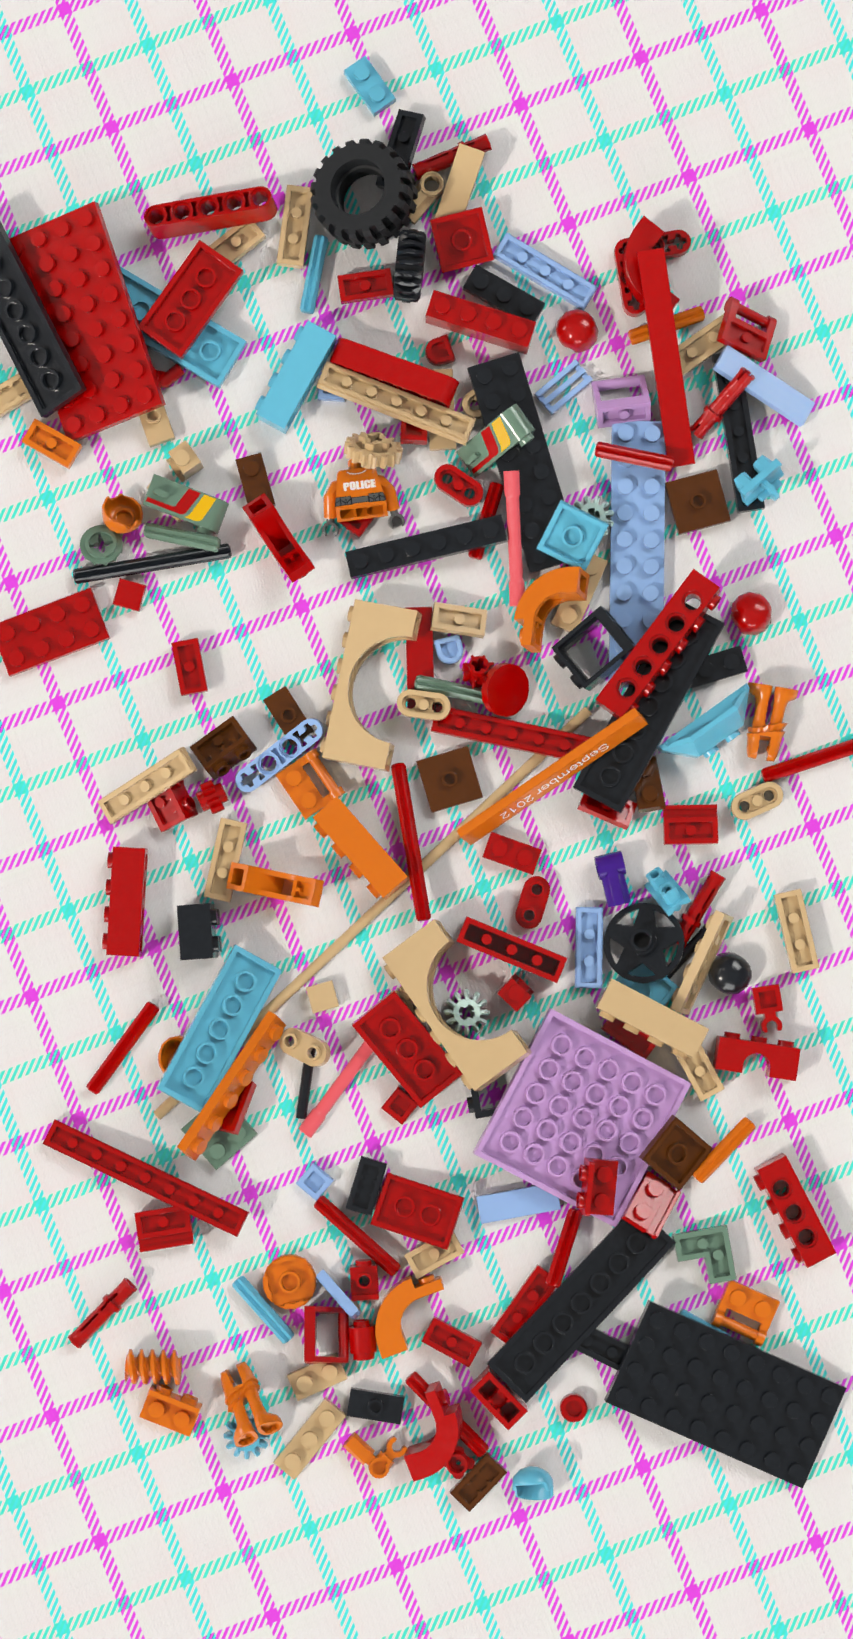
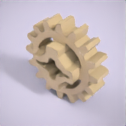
M361 432L360 435L353 433L352 437L347 436L343 453L346 454V459H352L351 463H361L363 468L375 469L380 467L386 469V466L393 468L395 464H400L403 447H400V442H394L395 438H385V434L381 432H371L369 434Z

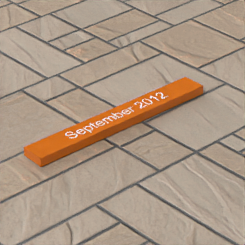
M633 708L458 828L457 832L460 838L470 845L474 844L648 725L647 721Z

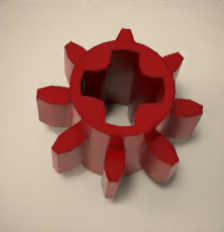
M471 655L470 662L463 663V682L468 681L473 689L475 687H482V684L487 679L486 674L494 667V662H488L485 655L476 657Z
M209 780L200 784L202 791L196 793V796L203 811L205 812L210 809L212 814L224 810L223 803L229 800L221 782L214 785L213 781Z

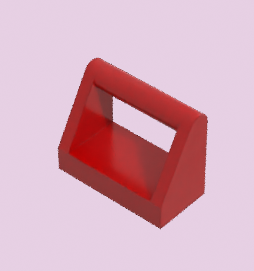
M304 1306L305 1364L349 1363V1315L342 1307ZM317 1314H338V1357L316 1356Z

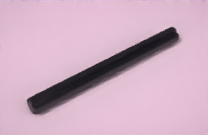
M226 543L220 544L218 552L196 548L107 563L106 566L101 564L77 568L73 570V578L75 583L80 584L229 559L232 553L230 545Z

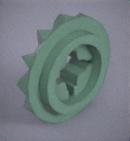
M106 525L91 527L81 537V553L85 560H89L94 566L96 564L106 566L111 561L116 562L117 557L122 553L123 540L121 535L109 530ZM99 538H102L104 544L108 545L105 546L104 553L99 548H94L99 545Z

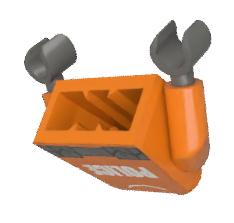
M352 459L348 461V470H340L337 473V480L331 482L324 495V518H326L327 523L322 527L323 534L327 536L326 528L329 525L335 527V536L339 534V526L334 522V518H337V522L384 517L388 516L387 511H390L391 514L388 519L390 528L394 529L392 519L395 516L400 518L401 525L404 526L405 519L398 513L400 506L395 487L383 475H378L376 468H363L361 463L353 464L351 463Z

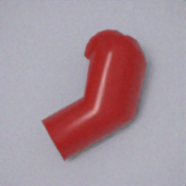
M177 363L166 372L155 370L154 368L160 388L169 387L185 374Z

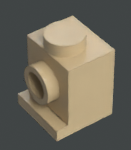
M186 440L168 452L170 458L166 461L182 483L204 468Z

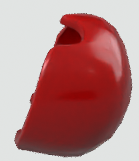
M575 309L565 312L557 321L556 334L564 347L580 353L589 350L596 343L599 331L594 318L589 313Z
M747 592L738 596L732 603L731 618L741 633L745 635H758L766 631L771 624L772 609L767 599L761 594Z

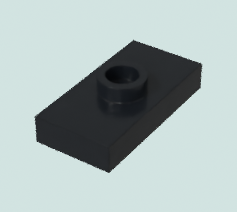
M361 1155L346 1209L372 1216L387 1163Z
M351 1387L347 1416L400 1425L405 1396Z

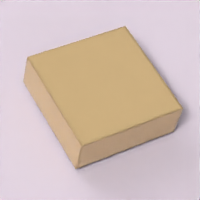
M332 980L306 987L313 1014L339 1007Z

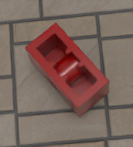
M489 1366L469 1385L470 1392L507 1430L528 1412L527 1405Z

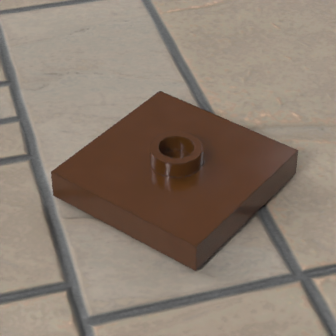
M717 469L665 483L678 535L731 521Z
M468 746L416 761L431 813L483 798Z
M671 1115L639 1158L680 1191L713 1148L676 1116Z

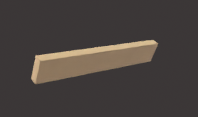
M328 361L317 382V388L465 446L476 423V419Z

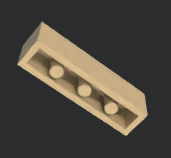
M614 979L609 980L595 1007L600 1010L599 1016L610 1022H614L615 1018L625 1023L623 1028L635 1035H638L639 1031L649 1036L647 1041L662 1048L663 1044L673 1048L671 1053L683 1060H686L688 1056L695 1058L709 1031L708 1028Z

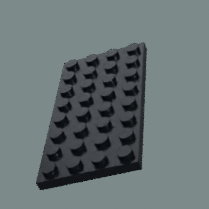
M648 1300L604 1400L606 1403L803 1489L847 1388Z

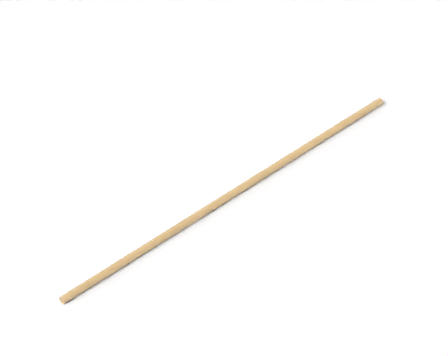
M584 707L560 730L573 733L592 713ZM534 754L422 859L423 872L460 839L457 832L458 828L505 797L547 756ZM410 879L387 900L381 897L260 1011L246 1039L256 1030L268 1011L275 1013L410 886ZM170 1096L153 1113L161 1120L180 1101Z

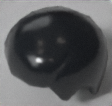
M719 953L708 972L709 981L723 993L739 994L748 987L751 981V966L736 953Z

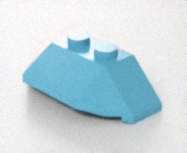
M746 683L659 745L658 751L692 758L704 755L705 758H708L719 750L716 746L719 742L725 739L729 743L741 734L738 729L744 725L750 689L748 684Z

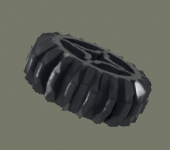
M409 229L402 230L399 234L393 296L395 300L402 301L403 303L418 302L421 296L426 251L425 232Z

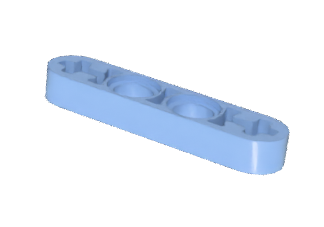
M308 718L297 725L237 773L235 778L237 787L241 791L251 792L262 785L322 737L324 732L322 723L318 719ZM307 723L310 726L315 724L318 728L315 731L317 736L309 735L303 741L307 745L303 746L301 739L294 732L298 731L300 736L307 730L305 726ZM292 739L297 743L298 748L294 754L284 752L283 742L285 740ZM265 756L275 758L277 765L274 770L268 771L263 768L262 759ZM256 764L258 771L265 778L261 779L259 774L252 780L253 786L250 784L244 785L242 783L244 780L242 774H252L256 770L252 765Z

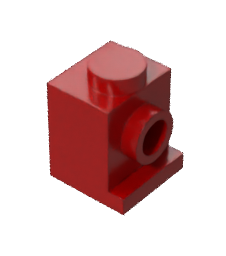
M514 973L496 993L517 1012L532 997L531 995L534 991Z
M371 1259L355 1260V1264L350 1265L351 1300H379L378 1264L372 1263ZM361 1276L369 1278L367 1285L360 1284L359 1278Z

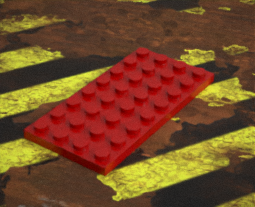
M91 202L9 238L87 389L57 410L65 436L74 441H79L166 405L99 203Z

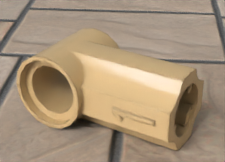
M426 172L416 186L418 198L413 201L417 207L415 213H410L409 215L411 223L414 225L434 201L443 194L444 181L437 172ZM430 180L436 181L439 184V188L434 192H429L424 187L426 182Z

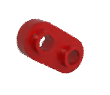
M444 464L436 470L434 482L440 491L465 507H474L481 502L483 488L478 481L451 464ZM450 475L453 480L451 483L446 484L442 480L443 477ZM472 490L475 496L469 499L465 496V492Z
M533 876L524 883L515 912L516 921L523 928H535L542 920L550 894V885L543 877ZM535 884L540 885L542 888V892L539 895H535L532 892V886ZM527 910H531L534 913V918L530 921L524 918V913Z

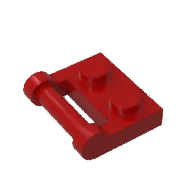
M732 296L729 297L724 305L725 313L716 341L726 346L729 345L738 352L760 363L765 361L777 320L771 316L765 317L740 304L738 299ZM736 314L761 326V330L736 318Z

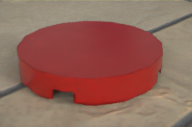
M505 662L496 664L488 671L486 682L482 684V701L486 709L495 715L509 717L519 712L526 703L529 693V681L525 671L518 665Z

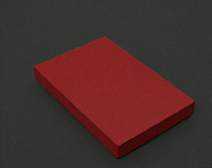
M387 1172L370 1224L448 1250L465 1198Z

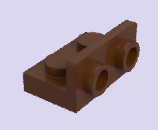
M231 716L190 746V749L213 780H216L227 774L240 761L249 758L257 750V747L235 717Z

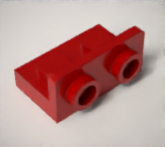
M184 780L147 802L161 832L167 831L181 822L198 815L195 801L189 796L184 786Z
M584 1157V1165L579 1167V1181H582L581 1192H578L576 1196V1207L580 1208L579 1212L584 1216H590V1214L613 1216L618 1172L617 1160Z

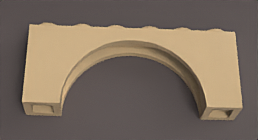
M355 599L354 606H350L347 616L350 626L342 639V647L345 650L343 658H339L337 663L338 683L333 685L331 700H334L332 711L329 710L326 716L327 736L322 738L320 752L323 753L322 758L386 772L390 771L395 746L375 738L361 724L354 707L353 687L361 665L374 651L395 641H417L422 617L417 610Z
M433 919L382 957L386 963L384 968L392 979L397 978L401 984L399 990L407 1001L412 1000L417 1008L414 1012L421 1022L428 1023L432 1029L429 1033L438 1045L442 1044L447 1051L445 1057L454 1068L457 1066L463 1074L460 1078L469 1090L473 1088L474 1091H481L531 1055L532 1052L515 1030H510L506 1034L493 1039L473 1040L460 1035L443 1020L434 1000L433 981L441 958L455 942L442 923Z

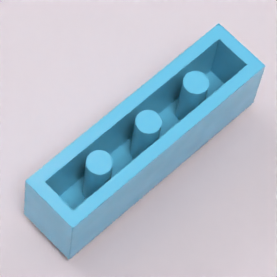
M307 321L304 327L300 326L294 336L296 343L292 350L287 349L281 359L283 364L279 373H273L268 383L270 389L266 397L262 395L255 406V410H257L256 415L260 421L284 434L290 428L315 383L319 372H321L337 343L336 335L310 321Z

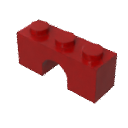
M726 1031L724 1036L717 1035L713 1068L742 1073L745 1059L751 1054L759 1053L765 1058L767 1063L765 1076L796 1081L801 1049L794 1047V1042L778 1040L776 1045L767 1043V1038L752 1035L750 1041L740 1039L741 1034Z

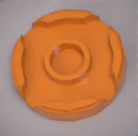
M284 1254L275 1258L267 1266L263 1276V1289L267 1298L278 1307L297 1309L305 1305L313 1297L317 1286V1276L313 1266L305 1258L296 1254Z

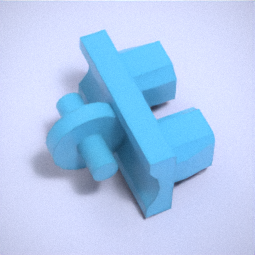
M762 455L753 464L754 470L758 472L753 479L745 472L739 474L734 479L742 501L747 506L757 498L761 502L768 497L773 501L780 498L777 489L783 485L779 479L784 476V473L780 468L782 463L777 459L771 461Z
M656 867L646 875L649 881L644 885L646 890L668 916L672 915L674 911H679L681 905L691 902L688 895L666 870L663 872L659 867Z

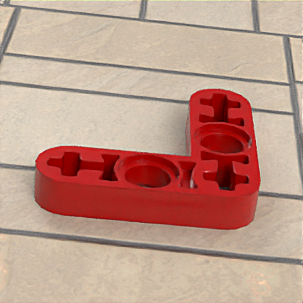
M673 230L664 233L658 243L660 248L664 247L665 249L663 239H667L666 244L674 243L676 237H679L682 242L685 241L682 249H678L677 245L668 246V252H665L666 259L680 257L688 252L691 238L687 232ZM624 238L616 244L614 249L620 295L624 312L628 316L638 317L645 312L644 304H640L638 310H634L633 306H628L631 303L632 294L631 292L625 293V291L630 290L623 279V254L619 253L622 251L623 246H626L629 239Z

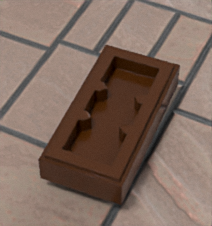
M286 686L263 700L285 735L306 720V717ZM308 723L305 725L307 730L300 736L298 731L294 732L301 740L314 732ZM288 739L292 746L296 744L294 740Z
M486 1452L474 1467L450 1490V1494L470 1512L507 1473V1470L490 1453Z

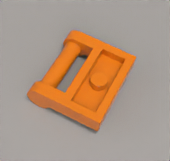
M316 748L276 774V777L305 820L324 808L336 796L339 798L346 793L341 786L338 787L318 757L320 754ZM308 763L311 764L329 791V794L325 797H322L303 767Z
M728 1281L713 1314L711 1325L718 1328L720 1326L753 1340L754 1344L761 1347L780 1301L737 1281ZM727 1308L759 1322L758 1329H753L724 1316Z

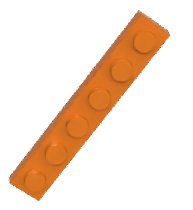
M270 1011L267 1012L178 1144L177 1148L194 1161L206 1150L209 1140L220 1129L223 1119L229 1110L236 1105L239 1095L245 1086L250 1084L253 1074L259 1065L266 1060L268 1052L275 1041L279 1040L286 1025L276 1014Z

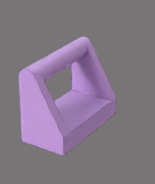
M644 374L591 382L598 428L612 427V424L651 421V401ZM640 386L641 396L601 401L599 391Z

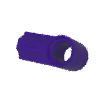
M621 851L595 856V866L599 880H602L607 906L613 907L630 903V895L625 879L626 868Z

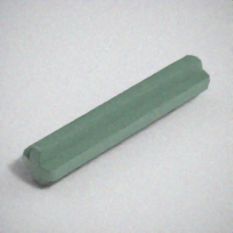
M146 523L143 535L150 539L212 552H218L221 544V539L215 536L152 523Z
M418 675L415 678L414 689L441 693L447 697L484 704L481 688L475 687L473 689L469 685Z

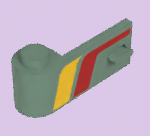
M514 404L495 418L456 453L472 475L477 477L517 444L523 447L535 437L532 433L535 431V428L519 406Z
M156 474L152 477L143 502L145 506L192 523L193 526L197 527V533L210 536L219 533L229 506L227 502Z

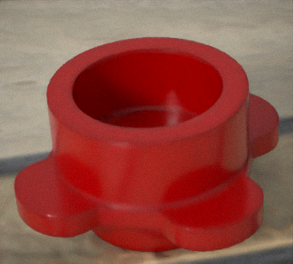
M456 1446L452 1457L444 1467H447V1470L455 1479H461L468 1469L474 1467L475 1461L464 1453L462 1446ZM457 1460L461 1461L460 1465L456 1464Z

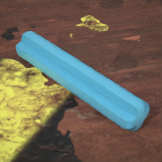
M315 235L313 239L300 305L301 312L313 314L315 311L328 245V238L323 235Z
M244 1276L236 1279L232 1284L233 1288L283 1344L291 1340L294 1332Z

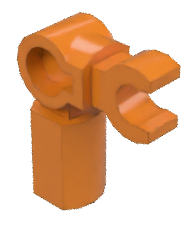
M355 1432L349 1436L342 1446L362 1465L366 1463L370 1474L379 1479L384 1478L388 1474L389 1469L394 1464L393 1460L403 1456L407 1451L405 1445L398 1451L393 1450L392 1445L397 1438L392 1436L387 1440L384 1452L381 1450L375 1456V1450Z

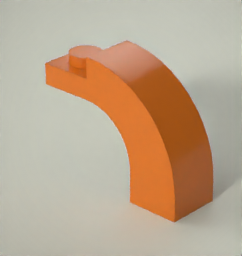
M580 566L557 568L543 574L526 589L520 598L514 620L523 626L519 633L521 646L529 652L541 653L545 620L553 608L567 601H587L589 574Z
M231 862L226 888L319 907L324 881Z
M429 1274L419 1278V1283L414 1284L412 1276L409 1275L394 1284L386 1293L380 1303L375 1325L376 1342L382 1359L408 1350V1343L401 1326L403 1312L413 1301L444 1290L441 1276L434 1277L433 1274Z

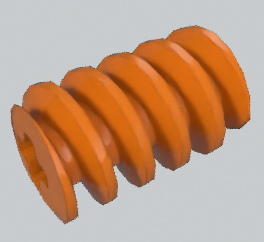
M129 1349L125 1362V1382H127L130 1376L132 1384H137L141 1376L143 1384H148L150 1377H152L154 1385H158L161 1377H163L165 1385H169L173 1377L175 1384L180 1385L182 1378V1356L178 1358L176 1350H172L170 1358H167L165 1350H162L159 1357H156L154 1349H151L149 1356L145 1357L143 1349H140L138 1356L134 1357L133 1350Z

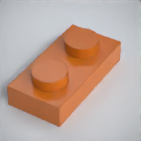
M34 419L22 439L23 444L67 469L71 468L83 447L78 442L37 419Z

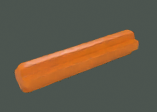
M701 306L674 314L676 330L699 323L705 319V313ZM647 324L628 331V337L632 345L649 340Z
M744 1117L708 1154L693 1173V1177L700 1183H704L752 1133L756 1127L754 1123Z

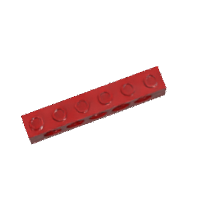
M693 569L595 699L597 704L617 719L633 708L638 711L640 706L637 703L643 696L647 698L656 686L653 682L659 674L664 676L672 665L671 658L676 652L680 654L689 642L686 638L692 631L696 633L705 621L703 618L704 614L708 609L713 611L720 602V587ZM689 599L699 600L700 606L695 610L688 609L685 604ZM674 620H680L684 623L683 629L678 632L672 631L669 625ZM657 642H665L668 648L664 653H656L653 650V646ZM642 663H647L652 669L649 674L640 675L636 671L637 667ZM625 685H632L635 688V692L630 697H624L620 694L621 688Z

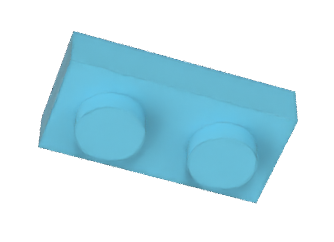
M366 56L344 70V75L374 117L396 102L395 96Z

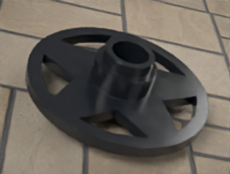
M637 903L619 911L610 921L604 936V952L608 963L621 977L635 983H653L667 977L678 966L684 953L685 938L680 923L673 914L668 916L659 905L652 903ZM639 910L633 926L617 924L625 915ZM654 910L665 915L675 927H657ZM610 938L624 947L617 964L611 954ZM678 942L676 956L668 966L663 950ZM641 964H644L655 975L639 977L629 973Z

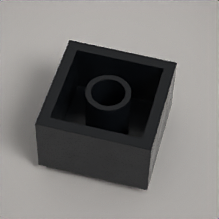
M211 903L177 906L180 960L218 958V952H222L221 936H216V925H220L219 909H215L214 904Z

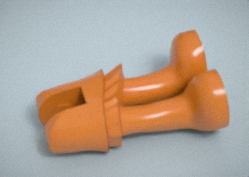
M748 682L750 687L749 693L755 696V711L752 726L748 727V733H746L747 756L756 759L759 741H768L766 761L774 762L780 749L782 737L785 734L783 729L788 724L783 723L785 709L788 702L797 698L798 690L783 687L774 688L770 724L766 725L767 708L773 686Z
M241 1362L236 1366L243 1383L236 1386L227 1369L220 1373L225 1394V1404L228 1405V1412L234 1413L237 1426L233 1437L235 1446L246 1447L258 1439V1434L244 1406L249 1403L256 1428L260 1434H273L282 1428L283 1423L278 1415L266 1411L258 1393L260 1390L258 1380L250 1367L245 1362Z

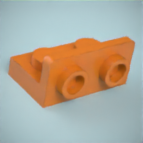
M161 1383L157 1386L152 1384L139 1417L190 1437L202 1404L198 1403V1398L183 1393L182 1396L173 1393L171 1387Z

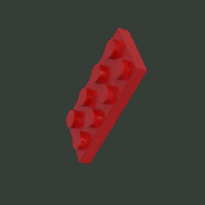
M199 240L142 319L139 328L147 336L180 359H183L240 280L244 271Z
M91 588L0 622V653L10 677L111 639Z
M392 990L352 1023L354 1029L420 1108L462 1075L457 1066L454 1068L445 1057L446 1052L433 1040L428 1030L395 990Z

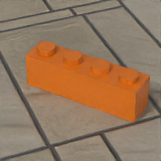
M337 796L313 816V819L317 822L313 827L323 838L328 835L334 841L331 847L341 859L345 855L349 858L352 864L348 867L358 878L364 876L370 882L366 887L376 899L382 896L387 900L409 880V877Z

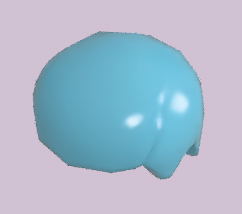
M528 1466L520 1469L513 1476L512 1490L515 1491L517 1498L547 1500L553 1497V1479L546 1470L540 1467Z

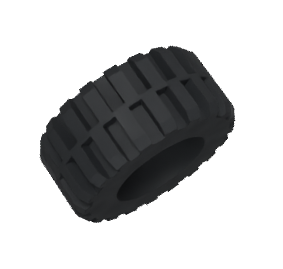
M360 139L357 144L354 140L345 142V147L340 148L338 145L332 149L333 154L329 158L325 156L321 160L323 164L321 169L316 168L313 175L316 178V182H312L310 192L314 195L310 199L311 205L315 209L314 214L318 221L340 243L344 245L349 244L355 249H361L362 245L367 250L375 249V244L379 243L381 246L388 244L389 238L392 236L397 238L400 234V229L403 226L408 227L411 219L409 215L410 213L414 214L417 207L413 201L418 198V190L414 186L416 181L409 167L390 146L386 147L383 142L377 140L372 143L369 139ZM367 175H379L384 178L383 195L372 209L361 214H348L345 212V195L356 180Z

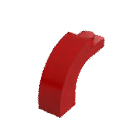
M645 216L641 218L633 229L626 243L622 260L625 282L632 295L641 305L644 304L636 252L654 249L665 233ZM671 292L674 309L680 299Z
M265 493L242 507L271 554L292 583L305 577L310 571L315 569L311 560L297 543Z
M440 1381L429 1384L425 1392L436 1422V1434L427 1441L409 1446L404 1455L413 1482L429 1477L442 1469L452 1457L461 1436L463 1417L460 1404L450 1405L448 1391L442 1388Z

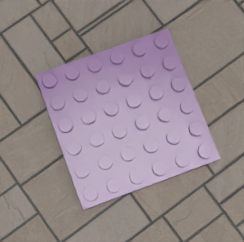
M549 1008L529 1045L532 1054L522 1060L517 1067L473 1153L575 1207L577 1193L581 1192L582 1181H579V1167L584 1165V1157L617 1160L618 1172L613 1216L590 1214L616 1227L649 1166L639 1156L671 1115H676L691 1083Z

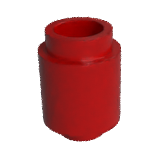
M369 1319L354 1320L353 1325L348 1326L350 1353L353 1354V1360L364 1361L374 1359L375 1352L377 1351L375 1324H370Z

